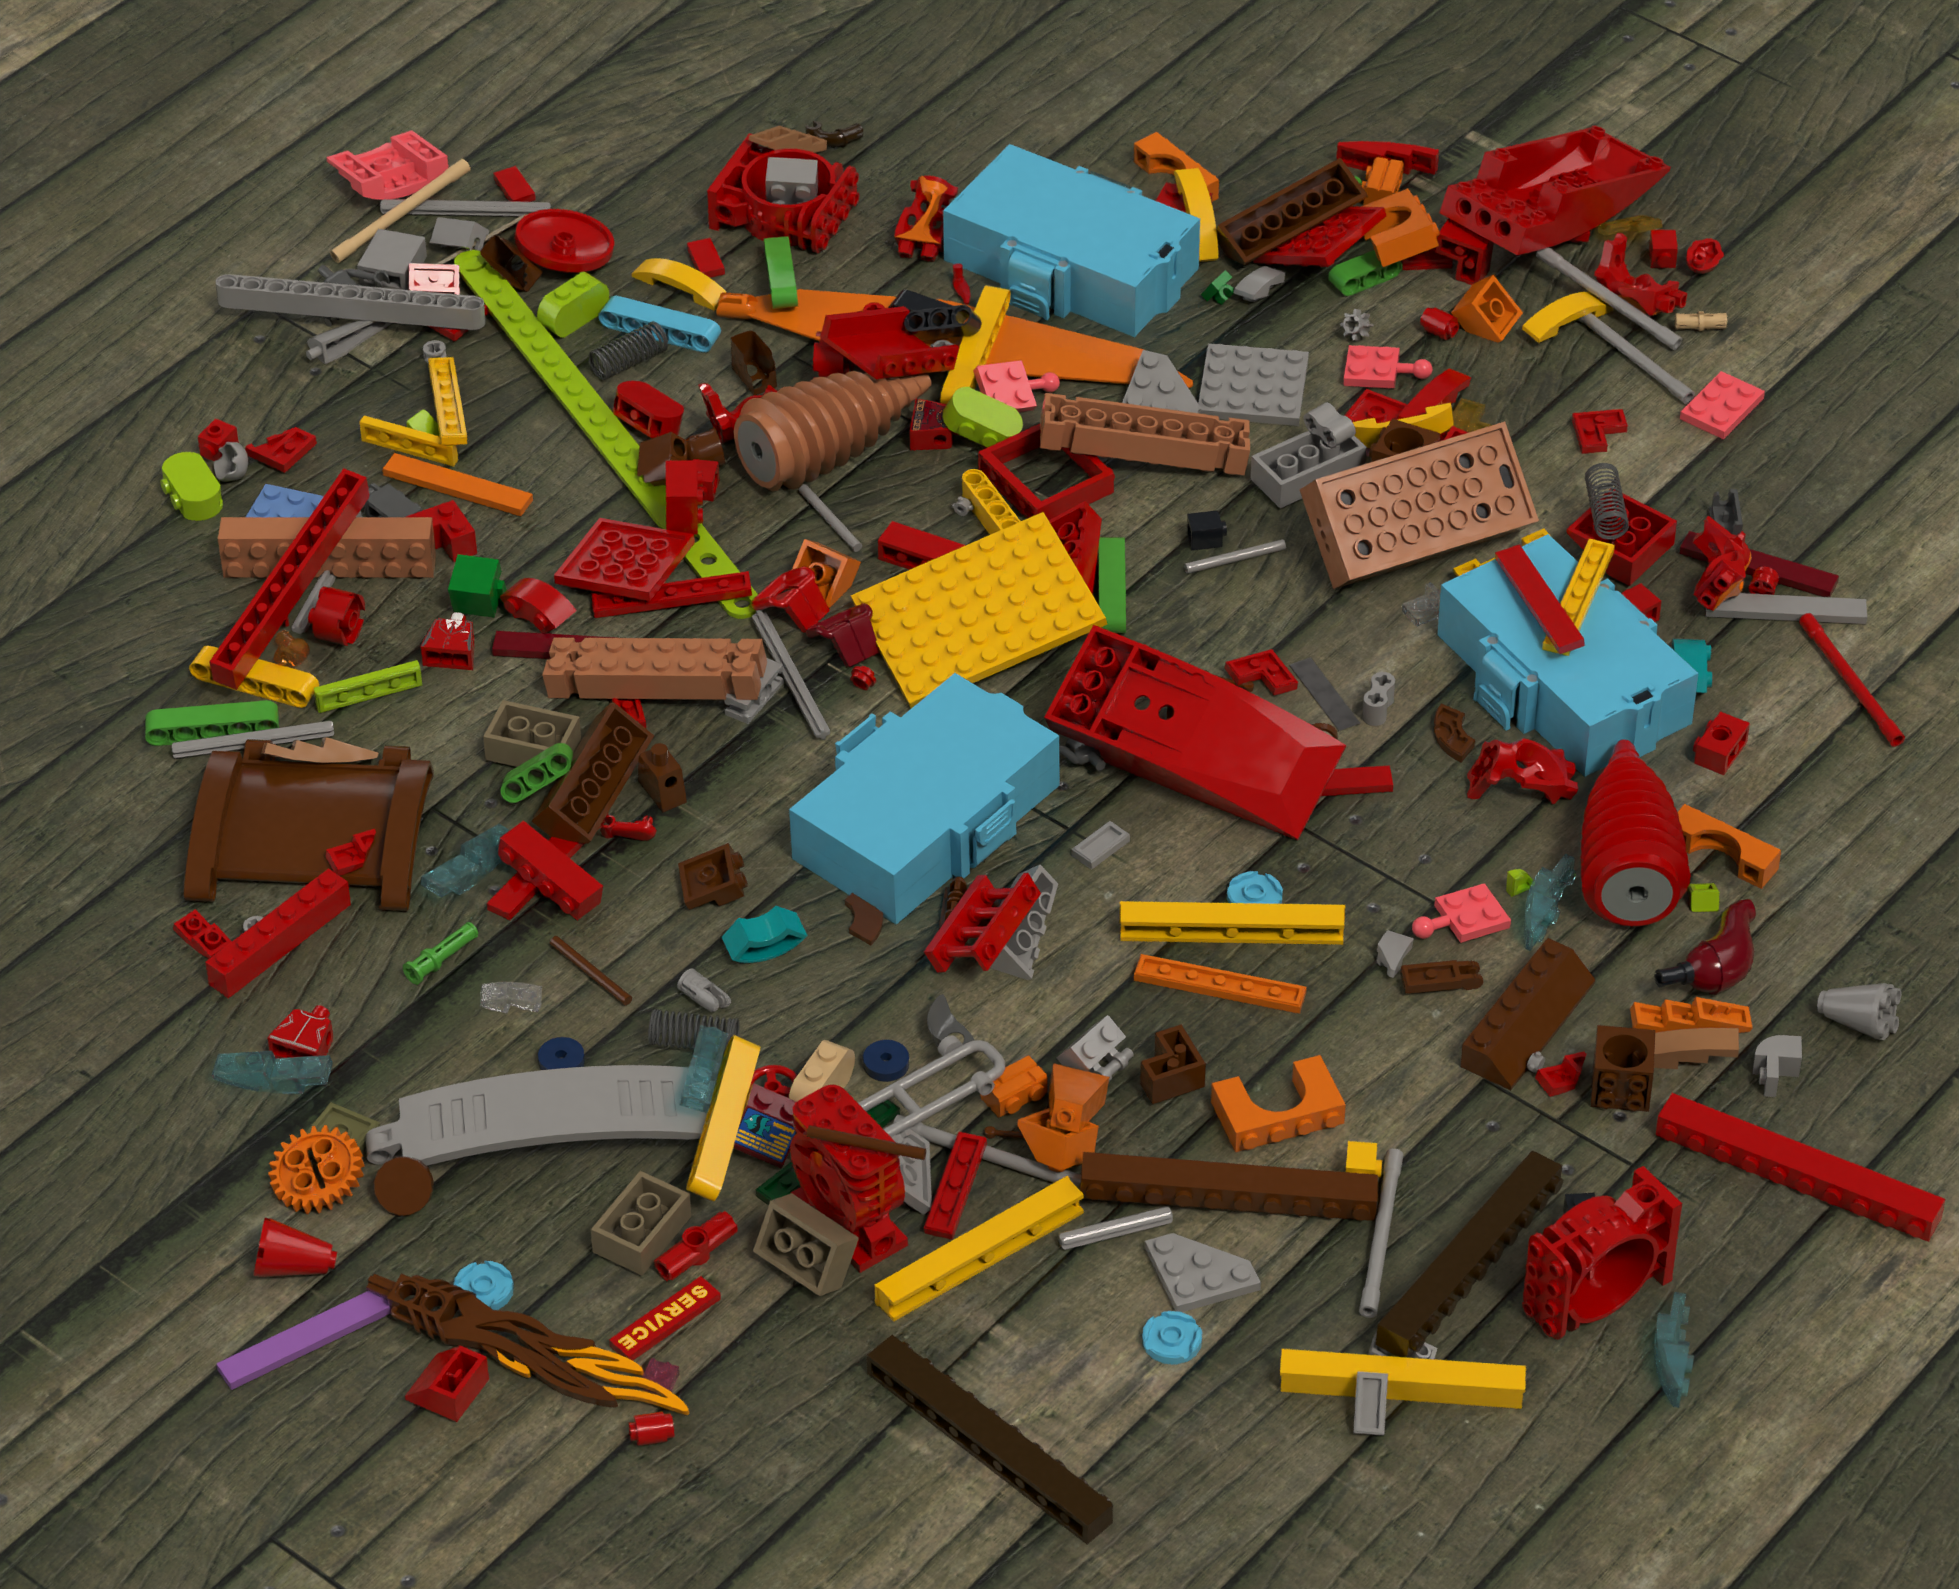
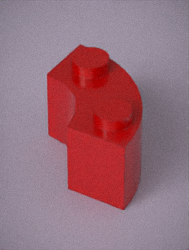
M534 578L520 579L499 596L504 603L505 609L514 618H523L530 621L542 633L557 628L577 611L558 590Z

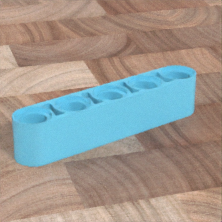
M612 296L599 313V321L602 325L625 333L634 331L652 321L657 322L663 328L668 344L699 352H708L721 334L720 326L713 320L620 296ZM651 325L657 331L663 342V338L658 329L654 325ZM651 329L654 338L656 339V341H659L657 335Z

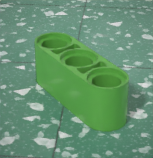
M1373 250L1334 266L1328 278L1345 296H1350L1395 278L1402 270V263L1398 261L1382 267Z
M564 743L554 744L508 772L501 786L502 797L510 803L519 802L566 774L571 767L573 759L572 749ZM561 755L566 759V762L558 763L553 757ZM533 769L541 770L544 775L536 777L533 774H531L530 771ZM516 783L521 789L512 790L508 787V784Z

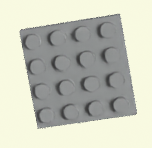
M1208 343L1198 403L1200 405V414L1219 416L1221 420L1236 418L1256 423L1299 426L1309 352Z

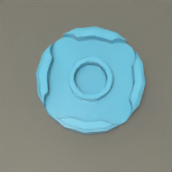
M1258 871L1241 873L1231 880L1227 891L1228 903L1282 904L1283 888L1280 882L1272 875L1265 873L1264 876L1258 874Z
M484 1261L485 1264L477 1265V1262L461 1269L455 1277L454 1285L461 1287L463 1290L474 1292L476 1297L491 1309L499 1310L513 1296L514 1283L511 1273L502 1264Z
M1177 1311L1162 1312L1161 1316L1156 1318L1153 1316L1147 1321L1143 1327L1142 1344L1146 1353L1154 1360L1164 1364L1177 1365L1188 1362L1198 1354L1202 1346V1330L1196 1324V1320L1190 1315Z

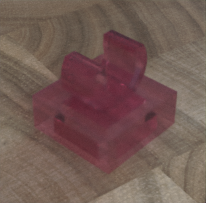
M651 1358L642 1378L658 1383L672 1391L680 1374L679 1366L671 1365L670 1362L656 1361L655 1358ZM640 1387V1390L656 1393L654 1391Z

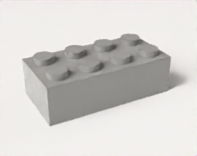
M1306 431L1251 456V480L1279 508H1282L1302 499L1300 489L1315 479L1364 465L1366 462V446L1353 436L1331 448L1327 446L1319 435Z

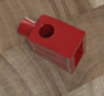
M321 1005L315 1006L311 1013L300 1009L293 1010L268 1036L270 1057L319 1072L333 1041L329 1010Z

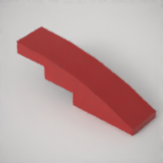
M1339 142L1337 144V159L1341 158L1347 167L1367 171V167L1373 166L1374 160L1380 157L1386 158L1388 161L1391 159L1402 161L1404 163L1403 174L1409 175L1411 169L1435 175L1438 169L1439 150L1393 142Z
M1447 369L1429 382L1398 415V419L1426 414V407L1456 402L1458 392L1469 387L1471 377L1453 369Z

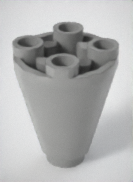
M1880 983L1821 991L1817 1004L1818 1012L1874 1039L1885 1040L1890 1033H1896L1898 1030L1899 1018L1896 1016V1009L1901 1000V989L1895 988L1893 984Z

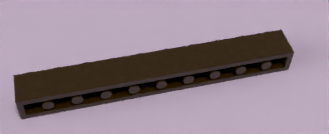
M1532 1150L1378 1323L1375 1345L1397 1357L1409 1358L1414 1352L1418 1353L1422 1349L1425 1339L1430 1334L1434 1335L1437 1332L1444 1317L1452 1315L1458 1301L1461 1298L1465 1299L1469 1295L1472 1285L1477 1280L1481 1281L1484 1278L1488 1267L1492 1263L1496 1264L1499 1261L1507 1245L1512 1246L1521 1229L1528 1228L1537 1211L1541 1212L1545 1208L1549 1197L1552 1194L1556 1195L1563 1185V1179L1561 1178L1563 1165Z
M891 1335L866 1355L867 1374L1085 1544L1088 1545L1113 1523V1504L1106 1495L1096 1492L1084 1478L1077 1477L1070 1472L1063 1462L1048 1455L1038 1443L1031 1442L1022 1435L1016 1426L1009 1425L1000 1418L994 1409L987 1408L979 1402L972 1392H966L956 1384L951 1376L944 1375L936 1369L929 1359L922 1358L914 1352L908 1343L901 1342L894 1335Z

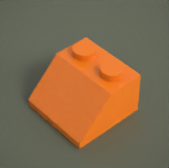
M1491 275L1472 284L1451 313L1457 317L1459 324L1466 332L1499 343L1505 338L1523 312L1496 277Z
M804 539L792 569L802 566L812 569L816 576L815 582L827 606L830 608L852 586L861 562L818 542Z
M1049 1108L1018 1119L1017 1125L1036 1161L1047 1165L1048 1169L1052 1171L1063 1172L1072 1166L1081 1165L1083 1152H1095L1099 1125L1088 1122L1079 1133L1050 1126Z

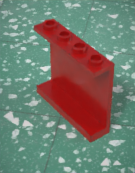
M904 306L826 315L820 339L875 379L954 370L960 348L957 344L931 348L906 330L904 325L905 317L910 312Z

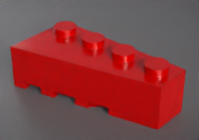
M1083 501L1052 518L1049 522L1093 595L1102 518L1086 501Z

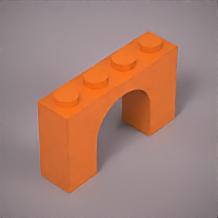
M1409 189L1361 206L1384 207L1387 216L1363 236L1365 240L1371 238L1376 257L1382 267L1439 246L1436 237L1440 233L1436 223L1432 221L1430 214L1426 212L1418 196H1413Z
M1321 1055L1293 1062L1292 1082L1302 1102L1287 1111H1268L1254 1104L1239 1076L1212 1083L1211 1104L1235 1152L1253 1149L1273 1142H1280L1299 1135H1307L1311 1132L1333 1128L1345 1123L1346 1104Z

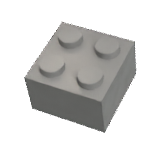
M768 157L766 201L790 205L804 203L817 197L818 160Z

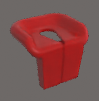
M806 566L789 570L778 576L751 603L752 608L756 611L770 607L784 608L803 633L809 627L817 624L830 611L815 582V573ZM788 588H794V589H791V590H789V591H786V592L780 594L782 591H784V590H786V589H788Z

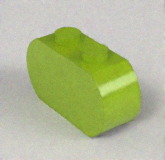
M581 272L544 296L538 308L537 319L545 328L557 336L565 338L599 316V313L609 300V288L587 272Z
M970 387L957 389L943 410V420L950 431L987 448L1020 433L1023 428L1022 417L1015 408Z
M181 452L165 460L162 465L163 479L160 480L163 492L170 495L175 510L179 509L186 519L193 521L210 519L222 510L221 485L200 454Z

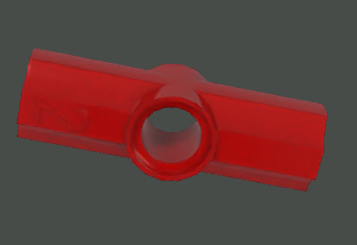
M724 1211L717 1213L700 1227L693 1226L686 1229L680 1242L654 1260L655 1268L662 1278L666 1281H672L692 1265L699 1266L705 1264L710 1258L711 1251L738 1232L737 1224L732 1216Z

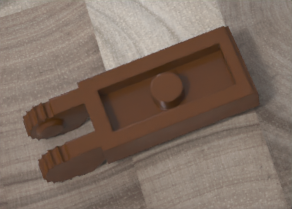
M1457 960L1402 965L1400 971L1405 994L1461 988L1472 990L1481 987L1484 983L1481 974H1478L1480 970L1479 963L1475 960L1458 962Z

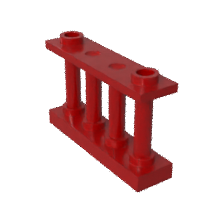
M1023 873L1014 888H994L986 875H977L924 950L925 955L937 973L946 972L956 957H975L983 971L989 970L1041 895L1029 873ZM1005 899L1000 907H991L996 900ZM982 919H991L987 926H978ZM969 938H978L973 946H964Z

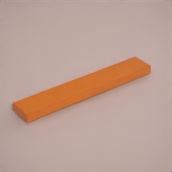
M397 453L392 455L382 469L383 476L518 516H522L533 501L532 493Z
M1144 954L1140 955L1134 973V981L1298 1014L1301 1012L1307 989L1305 986Z

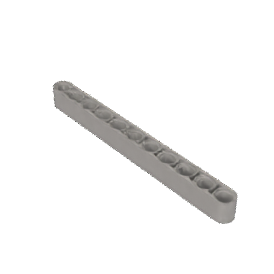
M233 274L221 275L216 279L218 304L225 308L468 330L481 329L486 324L484 300L477 296Z

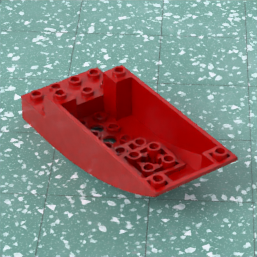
M1591 126L1582 130L1485 152L1477 178L1449 185L1439 213L1518 256L1566 242L1604 223L1647 192L1670 171L1671 167L1664 164L1662 159L1649 156L1605 133V129L1599 126Z
M1096 625L1092 626L1044 716L1051 731L1098 749L1104 762L1297 841L1346 748L1344 743L1241 687L1164 652ZM1143 696L1149 698L1150 705L1145 710H1138L1135 707V701ZM1170 706L1174 709V715L1167 720L1161 719L1159 717L1161 708Z

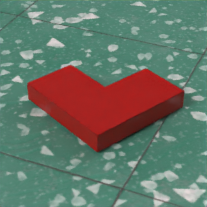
M1623 409L1572 413V423L1582 454L1607 452L1608 444L1605 434L1627 433L1628 425Z
M1273 649L1225 662L1224 669L1237 685L1261 679L1274 696L1296 690L1298 687V681Z

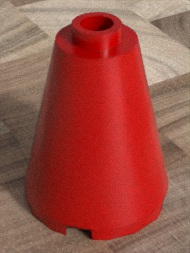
M264 1218L253 1276L273 1277L327 1274L328 1268L334 1269L337 1251H332L333 1244L274 1219Z

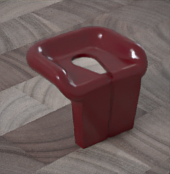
M865 603L835 614L806 630V635L809 638L822 636L831 639L846 668L880 652L870 621L873 611Z

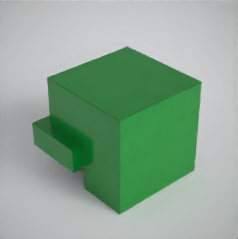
M457 555L448 587L454 613L495 618L498 604L503 603L499 596L507 591L505 581L499 580L502 572L499 559Z

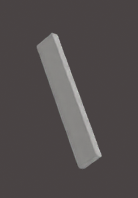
M1740 593L1738 596L1726 599L1715 611L1706 608V617L1799 621L1804 614L1812 613L1818 622L1867 623L1866 599Z

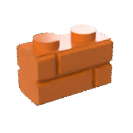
M1377 157L1374 160L1373 166L1367 167V181H1363L1361 185L1368 194V197L1364 199L1365 205L1398 193L1403 179L1404 163L1402 161L1392 159L1388 161L1386 158Z
M1028 1055L1005 1067L1002 1076L993 1081L995 1085L993 1091L988 1095L983 1096L980 1094L983 1102L988 1107H991L995 1115L1000 1118L1007 1113H1016L1021 1106L1032 1100L1039 1101L1048 1092V1077Z

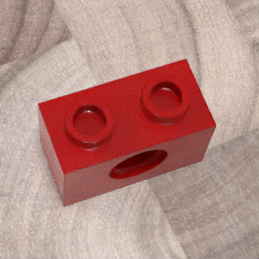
M1720 711L1714 721L1710 720L1708 722L1704 735L1702 737L1698 736L1694 743L1693 752H1696L1694 764L1725 775L1747 744L1750 723Z

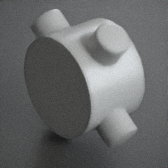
M962 496L958 497V501L952 504L954 511L961 516L967 515L974 508L972 503Z
M1541 1052L1531 1055L1527 1063V1069L1537 1073L1538 1069L1543 1068L1545 1058L1541 1055Z

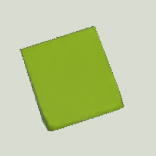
M424 409L411 417L406 423L408 428L440 436L438 423Z
M1714 883L1689 884L1687 890L1690 908L1693 912H1713L1719 910V890Z

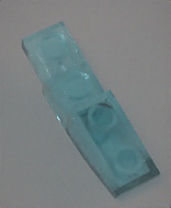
M497 824L462 844L459 855L422 875L421 885L439 897H443L452 891L458 895L463 894L487 876L502 861L500 856H498L500 837L510 830L501 824Z
M1565 854L1552 871L1542 867L1530 887L1525 907L1523 927L1525 949L1531 951L1537 942H1542L1547 928L1550 924L1554 925L1560 915L1558 902L1562 897L1563 890L1567 885L1571 886L1576 877L1574 857Z
M700 1025L680 1098V1106L708 1113L728 1033L722 1032L715 1027Z
M272 1051L218 1054L212 1077L214 1080L253 1091L303 1094L305 1086L327 1084L333 1062L330 1055L275 1058Z
M1674 1292L1670 1315L1658 1313L1654 1341V1358L1659 1381L1668 1400L1676 1408L1680 1406L1681 1396L1687 1397L1690 1379L1685 1378V1372L1692 1373L1694 1355L1689 1354L1690 1342L1685 1341L1686 1330L1681 1329L1682 1324L1688 1325L1690 1307L1685 1306L1686 1294Z

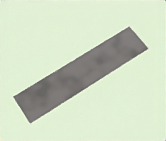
M1311 657L1290 664L1291 668L1339 731L1360 724L1359 720Z

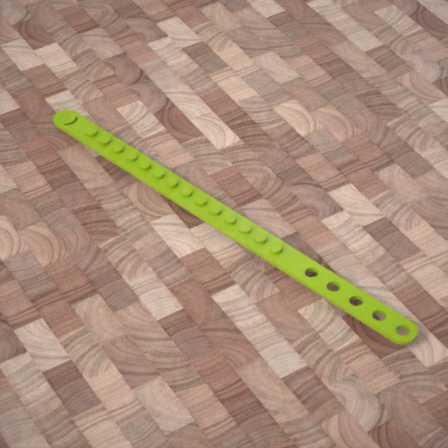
M468 250L458 254L454 260V265H459V275L477 297L484 300V305L487 306L488 312L658 527L666 529V486H654L650 482L645 483L643 475L637 476L640 447L542 323L538 321L537 317L510 283L482 257L481 251ZM698 524V535L694 536L699 541L694 543L684 556V560L699 578L739 573L740 571L702 524ZM707 557L714 558L716 562L710 565L703 564L701 560ZM751 586L752 596L720 600L718 603L731 617L746 619L756 614V610L752 608L751 603L758 594ZM740 600H746L750 605L740 608L735 603Z

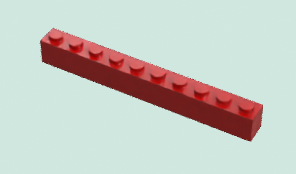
M343 468L209 661L213 681L235 690L238 689L369 499L367 477Z
M1671 1093L1658 1115L1656 1136L1708 1155L1721 1162L1731 1164L1749 1173H1754L1775 1183L1782 1184L1803 1194L1810 1195L1828 1204L1851 1211L1856 1215L1874 1220L1884 1226L1897 1229L1912 1237L1929 1242L1942 1219L1945 1198L1677 1094Z

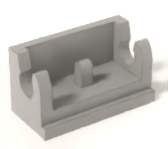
M437 217L430 243L441 245V247L453 246L471 250L476 238L477 243L474 250L480 251L490 230L474 221Z

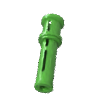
M466 922L461 928L432 949L426 948L420 952V956L415 960L404 963L403 972L407 979L415 985L422 983L426 975L430 972H437L440 969L444 960L477 938V928L471 922Z

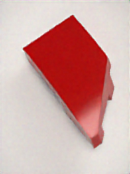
M371 829L354 834L352 842L326 849L325 857L336 874L341 876L363 867L374 842L376 830Z
M1584 1051L1566 1055L1563 1058L1562 1064L1538 1069L1535 1079L1550 1097L1575 1089L1587 1054Z

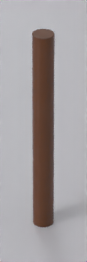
M554 936L551 939L550 945L617 1000L625 1006L631 1003V995L561 938Z
M811 1125L807 1129V1137L919 1160H925L926 1148Z

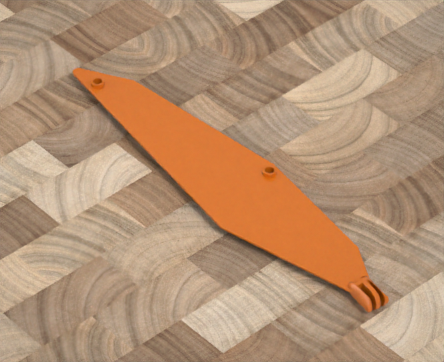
M798 289V307L773 309L771 294L755 297L750 294L722 292L720 293L716 314L724 318H754L820 341V337L816 336V333L822 331L826 315L863 311L866 304L873 302L880 303L885 308H888L896 297ZM937 299L953 306L964 305L953 301ZM968 306V307H970L973 311H974L975 308H976V307ZM1005 315L985 365L1022 360L1027 376L1042 377L1043 374L1051 372L1056 374L1059 379L1130 384L1144 349ZM964 336L923 342L930 346V344H934L938 340H946L960 347ZM1178 371L1187 387L1191 388L1193 381Z

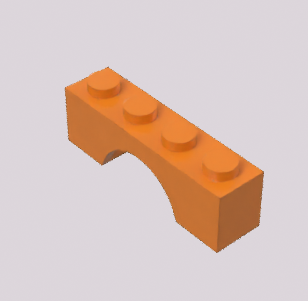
M1158 132L1134 143V163L1148 174L1168 173L1174 175L1175 170L1199 168L1208 192L1212 193V202L1218 199L1219 179Z
M1686 804L1678 811L1679 822L1682 825L1686 852L1688 854L1702 849L1722 851L1731 856L1737 863L1738 878L1761 889L1778 871L1781 856L1780 849Z

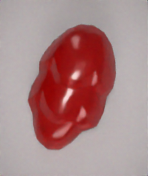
M1712 238L1695 240L1691 247L1688 248L1686 254V263L1689 269L1699 274L1714 270L1724 256L1720 243Z

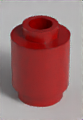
M1428 307L1420 319V325L1424 327V330L1444 340L1454 337L1459 329L1457 317L1436 307L1433 309Z
M661 1411L634 1415V1422L628 1423L631 1441L636 1440L638 1446L667 1442L668 1438H674V1425L671 1413L664 1414Z

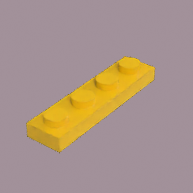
M365 415L359 422L361 440L364 442L453 467L458 461L457 445H441L440 436Z

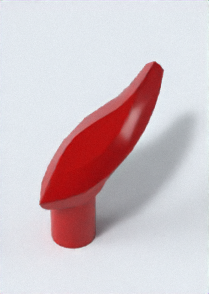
M956 263L953 265V287L962 297L964 303L968 305L970 302V288L963 276V265Z

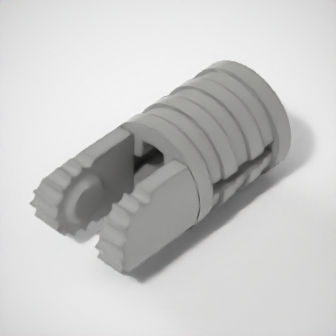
M695 969L685 971L678 981L677 988L681 992H684L685 995L710 1012H715L719 1007L726 1008L731 1003L728 994L706 977H703Z

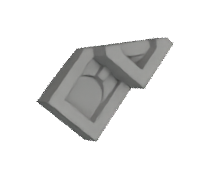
M1387 930L1378 943L1376 963L1379 966L1387 967V975L1394 978L1401 969L1403 958L1412 949L1414 938Z

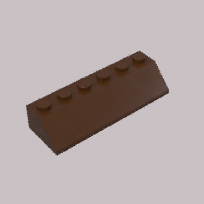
M1339 158L1218 224V244L1228 258L1246 265L1368 197V194L1342 159Z
M614 702L610 703L591 723L573 753L569 771L556 780L532 822L550 837L587 844L591 842L638 764L639 755L645 752L654 735Z
M1550 938L1544 941L1462 1044L1461 1068L1510 1091L1527 1071V1063L1531 1055L1536 1052H1542L1595 984V978L1572 948Z

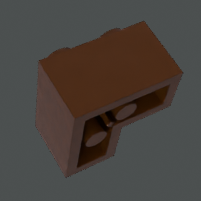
M1182 1024L1156 1032L1155 1057L1141 1061L1140 1085L1152 1104L1205 1087L1206 1063Z

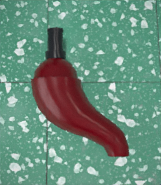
M1743 899L1726 907L1721 917L1719 930L1714 937L1701 941L1697 947L1689 952L1684 962L1678 963L1675 967L1657 969L1655 971L1654 978L1657 986L1662 988L1677 983L1682 985L1690 984L1701 992L1717 995L1731 989L1742 981L1750 972L1754 958V946L1750 933V923L1756 916L1753 902L1750 899Z

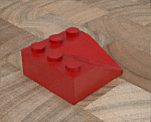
M1623 494L1629 528L1624 535L1616 539L1599 537L1595 532L1591 508L1568 527L1566 533L1583 550L1589 539L1615 545L1614 553L1605 572L1609 576L1631 586L1674 545L1677 520ZM1612 496L1606 497V498H1602V499H1600V500L1610 499V498H1612ZM1613 500L1607 501V502H1603V503H1601V504L1611 503V502H1613ZM1612 504V505H1607V506H1604V507H1602V508L1612 507V506H1614V504ZM1608 509L1603 512L1613 511L1615 509ZM1617 516L1604 518V520H1611L1616 518ZM1619 518V519H1617V520H1614V521H1611V522H1603V521H1600V522H1601V523H1605V524H1612V523H1615V522L1619 521L1621 518ZM1622 520L1621 522H1619L1618 524L1611 525V526H1604V525H1601V524H1599V525L1602 526V527H1605V528H1612V527H1616V526L1620 525V524L1623 522V520ZM1623 524L1622 526H1620L1619 528L1612 529V530H1605V529H1602V528H1600V529L1603 530V531H1606V532H1613V531H1617V530H1619L1620 528H1622V527L1624 526V524ZM1620 532L1613 533V534H1605V533H1602V534L1607 535V536H1613V535L1619 534Z

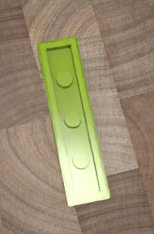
M418 660L315 687L316 708L319 713L422 686Z

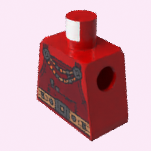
M923 399L915 400L910 427V450L950 449L952 447L954 435L959 434L950 431L944 423L943 410L947 404Z

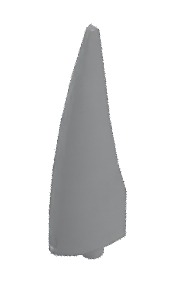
M359 320L328 330L308 339L307 344L310 350L306 351V355L309 360L318 358L324 364H327L348 354L356 346L392 323Z

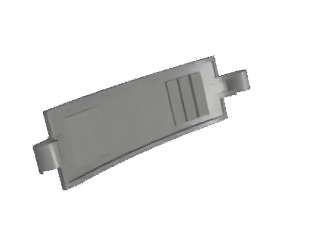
M613 1065L573 1067L478 1079L399 1098L400 1119L396 1122L373 1128L367 1132L365 1137L366 1154L369 1162L381 1165L390 1161L395 1153L402 1149L404 1157L408 1156L419 1159L428 1166L487 1152L571 1141L628 1138L700 1139L713 1091L704 1089L701 1068L676 1066Z

